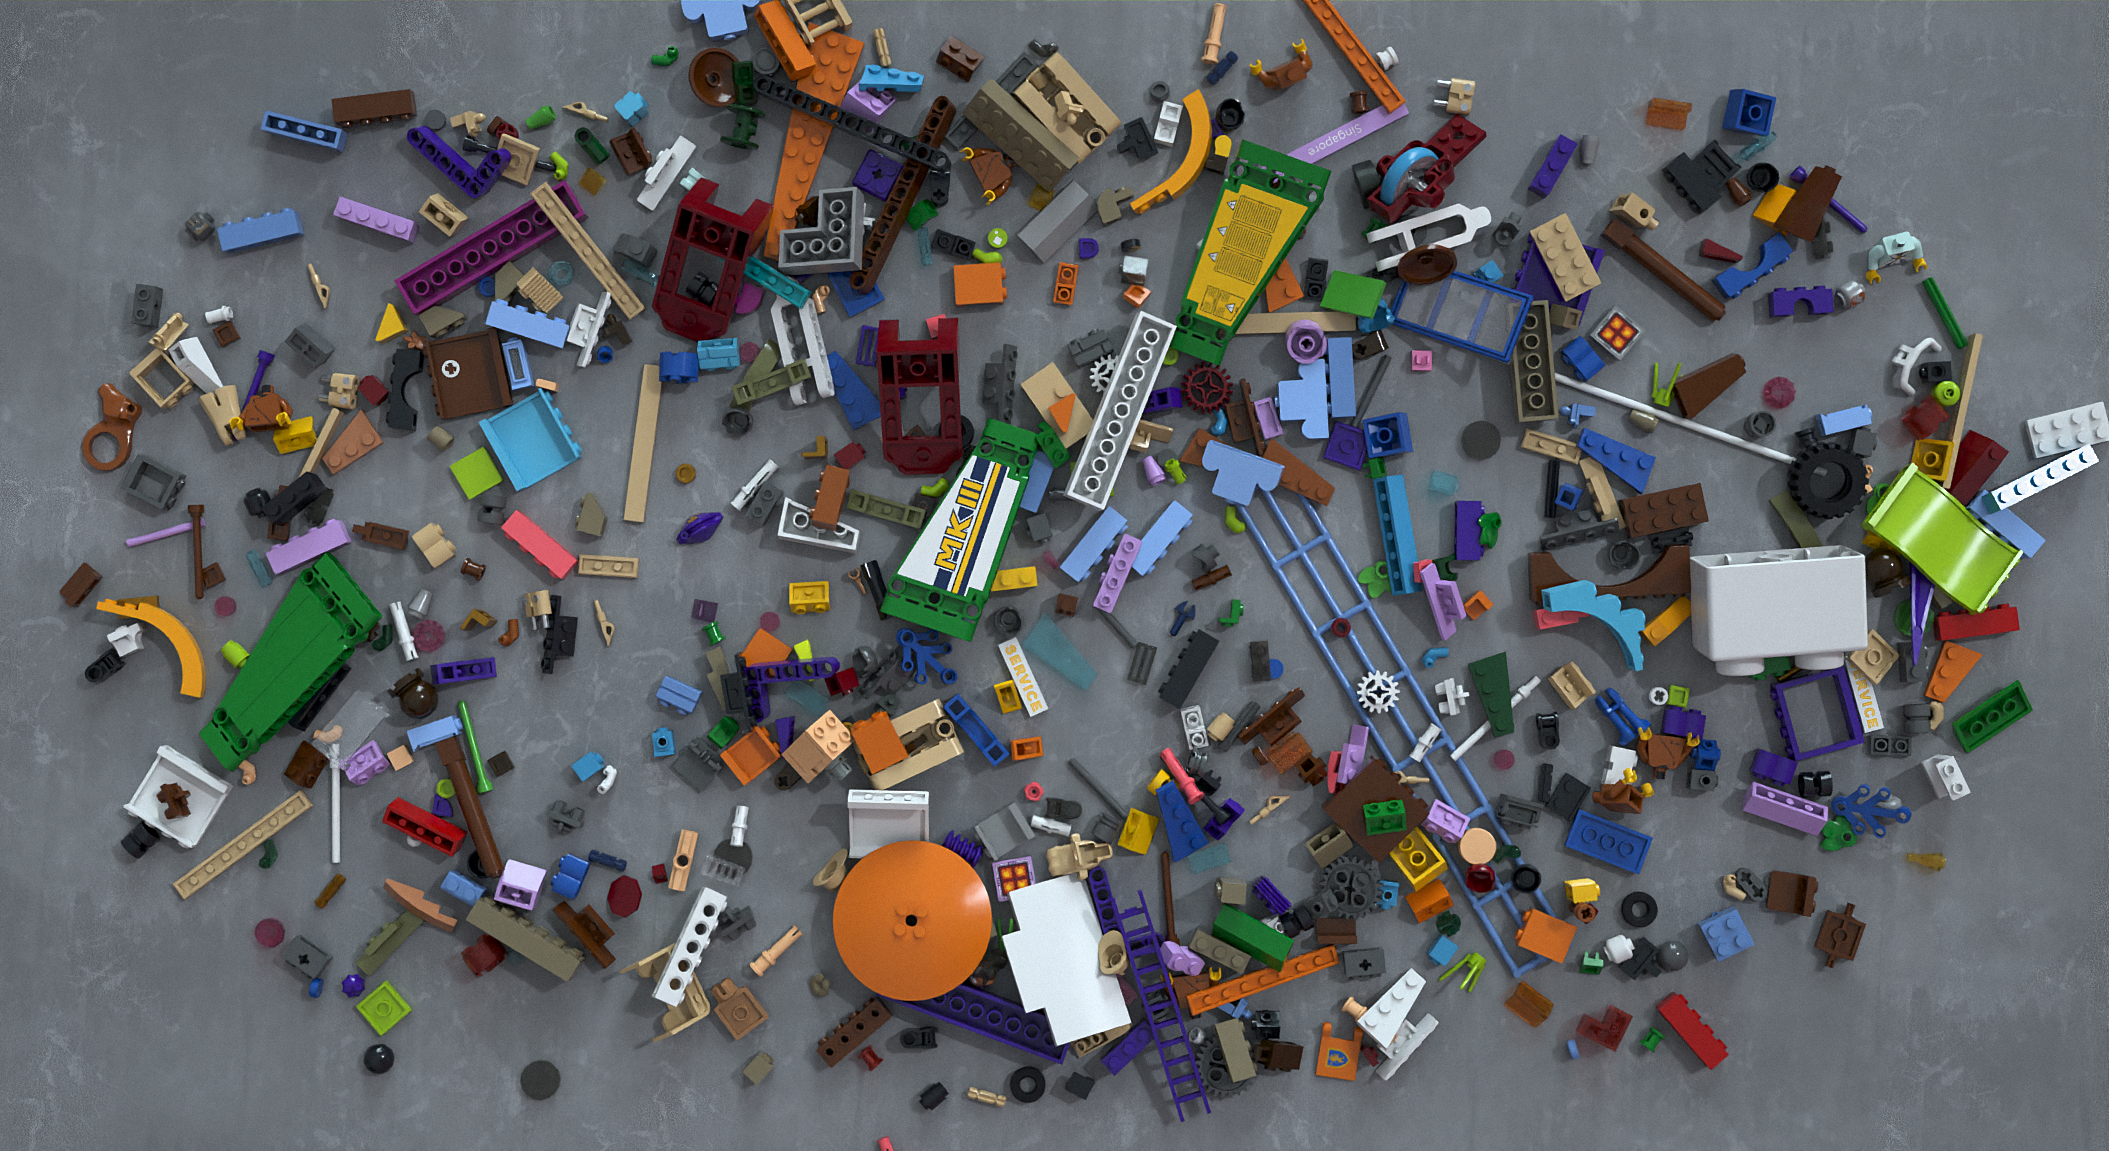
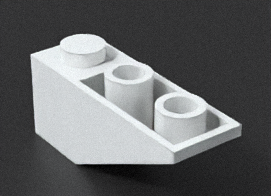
M197 337L178 341L168 349L176 366L206 394L210 392L215 393L216 389L223 387Z

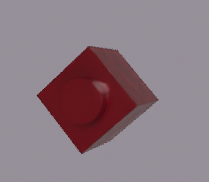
M368 375L360 381L361 385L358 387V390L373 406H380L388 398L390 391L377 376Z
M852 441L834 454L843 469L850 470L866 459L863 455L866 451L860 443L856 445Z

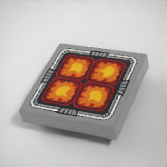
M1615 305L1589 337L1620 361L1645 330Z

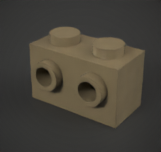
M1336 822L1305 843V846L1321 869L1354 847L1346 832Z

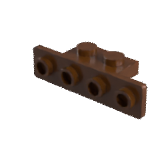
M1241 379L1239 385L1243 400L1228 403L1225 407L1233 443L1253 438L1256 455L1261 457L1265 451L1264 441L1259 438L1258 432H1261L1259 421H1255L1254 418L1256 408L1254 402H1251L1249 397L1251 387L1249 382L1246 383L1245 379Z
M1300 687L1292 689L1283 700L1273 704L1267 713L1261 714L1256 719V722L1251 726L1245 727L1238 736L1244 745L1260 733L1272 747L1297 727L1302 721L1291 707L1305 697Z
M566 901L561 902L553 909L557 917L604 969L616 960L603 945L615 933L590 905H587L578 914L574 912Z

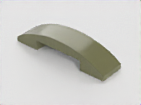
M771 339L766 342L742 382L753 380L772 372L782 357L779 344ZM734 396L729 406L731 408L740 406L750 411L756 400L738 405Z
M801 359L786 365L784 368L753 380L744 381L731 388L737 404L742 405L811 378V374L806 360Z
M851 489L846 506L848 509L921 529L926 514L924 509Z
M1787 490L1769 500L1778 517L1783 519L1800 548L1822 547L1821 541L1809 520Z

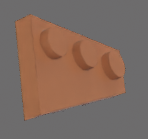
M361 409L322 459L332 474L336 475L382 445L384 441Z

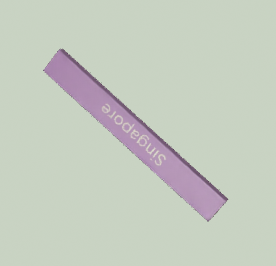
M1403 104L1389 115L1383 105L1287 155L1313 164L1403 118L1409 112L1405 104ZM1276 171V174L1284 176V173Z

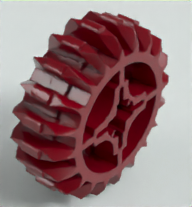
M1203 361L1201 362L1202 368L1194 364L1196 371L1189 368L1187 371L1190 376L1183 375L1187 382H1181L1180 385L1186 387V389L1180 390V393H1187V396H1184L1182 400L1186 401L1189 399L1190 402L1187 404V407H1191L1194 404V412L1199 407L1201 408V414H1204L1205 409H1208V414L1210 415L1212 414V408L1219 412L1218 405L1223 408L1226 407L1223 400L1227 402L1231 400L1230 397L1226 396V394H1233L1232 390L1227 389V387H1232L1233 383L1226 382L1231 376L1227 375L1224 377L1223 374L1227 370L1223 369L1219 372L1220 365H1216L1214 369L1212 368L1213 363L1209 362L1208 367H1206ZM1206 372L1203 382H1191L1196 375ZM1212 374L1220 379L1223 388L1213 384ZM1209 379L1208 384L1212 391L1209 390L1205 398V390L1201 386H1205ZM1191 388L1201 393V402L1193 397ZM1210 394H1222L1219 400L1207 404Z

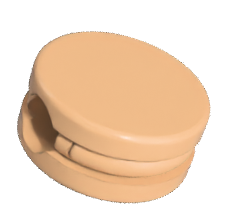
M1482 828L1467 829L1457 844L1460 856L1470 864H1486L1493 858L1496 852L1494 837Z

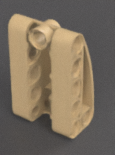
M1055 52L1040 67H1037L1011 94L1019 104L1080 158L1076 162L1077 164L1083 162L1122 124L1119 118L1058 52ZM1061 91L1069 92L1073 104L1083 105L1084 107L1083 113L1079 115L1080 117H1076L1074 125H1070L1067 120L1060 119L1057 115L1058 108L1054 97ZM1093 132L1099 135L1097 143H1093L1090 140V135Z
M940 698L891 720L905 747L922 735L927 739V742L908 754L907 758L872 774L856 741L852 743L858 756L857 760L864 775L867 776L873 790L887 789L964 752L954 731V725L949 720ZM942 723L946 724L949 728L947 734H942L939 730V726Z

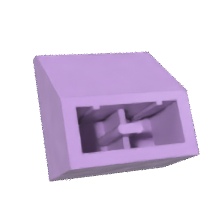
M859 81L847 92L840 108L880 124L897 98L885 89L884 91H876L875 87H866V91H859ZM868 128L867 130L871 132L874 128Z
M509 859L499 880L494 900L531 911L536 909L547 870Z

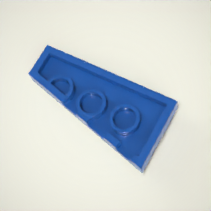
M836 351L828 354L827 359L835 394L853 430L880 418V402Z

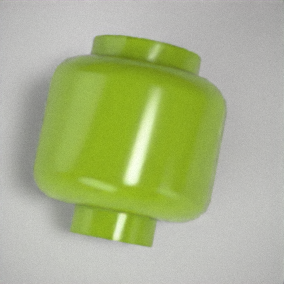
M1939 382L1931 390V399L1939 407L1952 406L1959 400L1960 389L1954 382Z

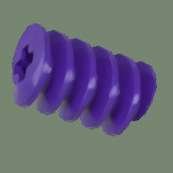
M951 830L941 846L955 852L964 858L966 862H971V867L974 869L982 855V846L979 845L974 849L975 842L967 845L968 838L960 841L961 834L953 837L954 830Z

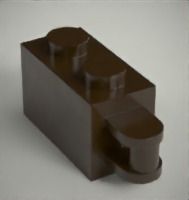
M1261 1039V1044H1255L1252 1058L1257 1060V1063L1265 1065L1264 1069L1276 1071V1068L1285 1072H1290L1291 1069L1299 1070L1304 1046L1289 1041Z

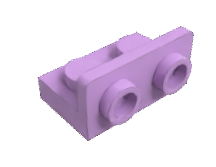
M374 740L341 761L348 779L357 786L367 783L369 779L382 773L391 765L389 760L384 758L377 742Z
M1435 799L1430 807V814L1422 821L1421 825L1427 831L1441 836L1446 842L1455 844L1462 838L1470 818Z

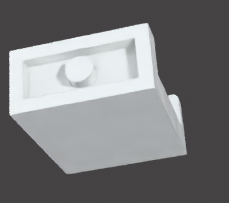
M1937 754L1920 762L1937 798L1940 799L1949 794L1951 800H1956L1971 793L1954 756Z

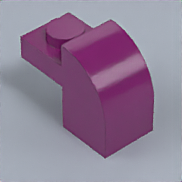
M745 282L741 296H737L735 305L737 307L735 313L738 315H750L756 312L763 302L766 291Z

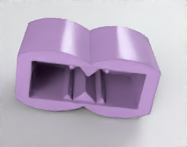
M1166 941L1163 942L1160 948L1164 963L1173 971L1183 970L1188 975L1196 976L1199 975L1205 964L1195 950L1188 946H1179L1175 942Z

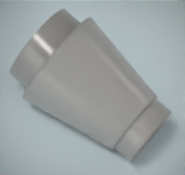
M1583 135L1582 140H1580L1581 163L1593 164L1600 143L1598 141L1599 136Z
M421 589L408 607V614L422 620L427 615L432 593Z

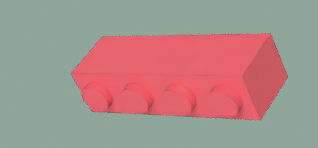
M515 510L501 527L505 531L503 534L509 540L513 541L515 539L520 544L518 547L526 554L530 552L534 555L533 560L540 566H547L550 569L548 571L549 574L556 579L559 577L565 579L579 563L576 557L520 510Z

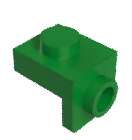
M925 199L910 209L906 220L912 229L917 231L930 219L938 216L939 213L936 211L935 205L928 199Z
M1231 600L1230 619L1218 618V622H1222V626L1234 627V623H1239V616H1243L1244 604H1240L1241 600Z
M724 715L721 721L707 735V738L722 750L736 735L740 727L733 718H728Z

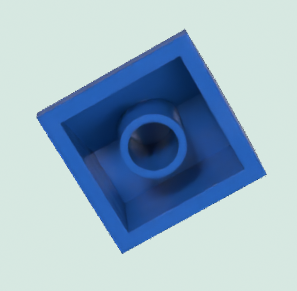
M1746 89L1730 90L1722 129L1743 134L1768 136L1776 97Z
M1397 412L1362 420L1369 459L1413 452L1407 413Z

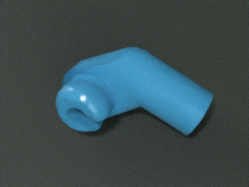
M1222 406L1219 407V412H1216L1215 409L1213 410L1217 418L1215 426L1211 428L1214 436L1224 434L1228 425V419Z
M1448 647L1430 648L1422 658L1423 665L1426 668H1432L1438 657H1448Z

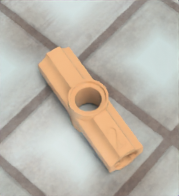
M681 830L668 888L678 891L686 890L699 833ZM680 855H685L688 858L687 865L679 863Z

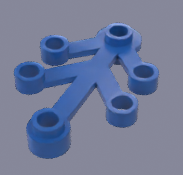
M902 628L896 634V641L902 646L903 661L900 664L901 669L907 672L913 669L914 664L911 661L912 648L916 652L917 674L914 680L917 684H925L928 680L925 673V661L940 674V679L943 683H955L958 677L957 672L954 669L945 668L930 655L933 653L950 654L952 652V645L944 642L940 645L921 646L916 641H936L938 639V632L936 630H928L926 632L914 633L910 628ZM931 632L934 633L933 639L929 638V634ZM904 634H907L908 636L907 641L903 640ZM945 645L948 646L947 652H944L943 647ZM906 662H908L910 665L908 669H905L904 664ZM946 673L950 674V678L948 680L945 679ZM920 675L924 677L922 682L918 679Z
M1861 784L1848 797L1838 796L1834 798L1831 803L1833 812L1839 816H1845L1853 826V832L1857 835H1862L1866 830V826L1864 823L1859 822L1852 812L1860 813L1872 827L1873 834L1877 838L1885 836L1886 828L1880 825L1873 815L1895 818L1899 823H1907L1912 816L1911 810L1906 806H1900L1896 810L1873 807L1881 800L1889 799L1891 791L1887 787L1880 788L1877 794L1861 805L1854 804L1853 802L1860 797H1867L1869 795L1870 787L1867 784ZM1860 788H1866L1867 793H1862ZM1881 791H1886L1888 796H1882ZM1838 804H1843L1845 808L1839 809ZM1904 813L1906 815V818H1900L1899 814ZM1856 826H1862L1863 831H1858ZM1882 829L1883 834H1878L1876 830Z

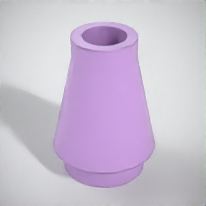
M1152 456L1142 460L1148 483H1151L1152 486H1157L1166 480L1165 472Z

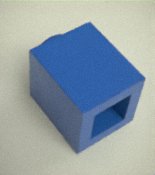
M1565 483L1562 485L1555 503L1570 510H1575L1585 490Z

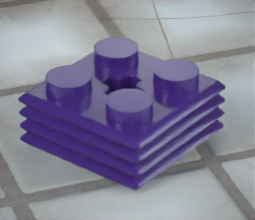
M869 149L852 184L886 202L903 165ZM881 171L883 178L875 180L873 174Z
M1261 875L1258 881L1252 883L1254 887L1252 892L1261 901L1265 899L1267 902L1265 906L1274 916L1277 913L1283 915V912L1285 913L1288 907H1291V903L1264 875Z

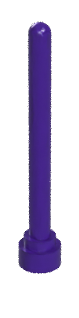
M1799 165L1789 178L1795 183L1798 182L1800 184L1804 183L1808 174ZM1832 198L1829 204L1831 208L1861 233L1867 232L1868 228Z
M259 350L257 356L259 358V365L242 411L249 403L250 397L257 394L266 367L274 360V354Z

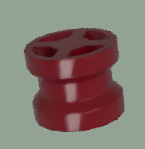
M503 123L497 128L496 135L499 140L503 133L509 136L512 135V137L517 139L519 138L517 129L509 123Z

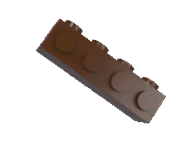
M410 89L331 99L334 122L341 126V128H351L353 124L359 123L362 126L372 125V122L375 121L390 123L392 119L398 118L401 121L411 120V117L417 116L415 94Z
M879 997L875 999L869 998L863 1004L865 1008L860 1012L855 1010L848 1016L849 1021L846 1024L840 1023L832 1030L834 1032L833 1035L829 1038L826 1035L818 1042L819 1046L816 1051L830 1068L834 1067L893 1016L892 1012Z

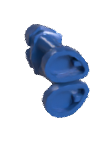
M1609 687L1605 692L1612 700V703L1608 705L1600 695L1595 698L1598 709L1602 711L1603 715L1619 731L1620 738L1618 742L1623 747L1639 735L1638 728L1641 727L1644 731L1651 723L1647 719H1640L1626 705L1624 699L1619 696L1620 693ZM1616 709H1618L1629 721L1635 733L1618 716V714L1615 712Z

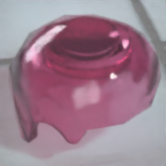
M277 918L263 919L255 927L256 940L264 947L274 948L283 942L286 929Z

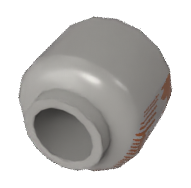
M1851 280L1836 289L1834 299L1839 307L1849 310L1864 302L1866 290L1861 283Z

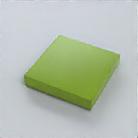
M484 446L450 465L469 500L481 495V493L504 481Z
M388 980L383 982L355 1006L380 1036H383L412 1011V1008Z

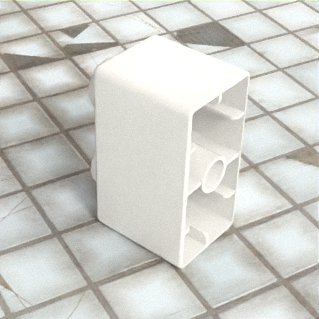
M1843 545L1690 557L1692 644L1694 649L1711 661L1716 662L1717 673L1727 676L1759 674L1765 669L1764 658L1795 656V665L1801 669H1835L1844 665V652L1861 651L1867 648L1865 556Z

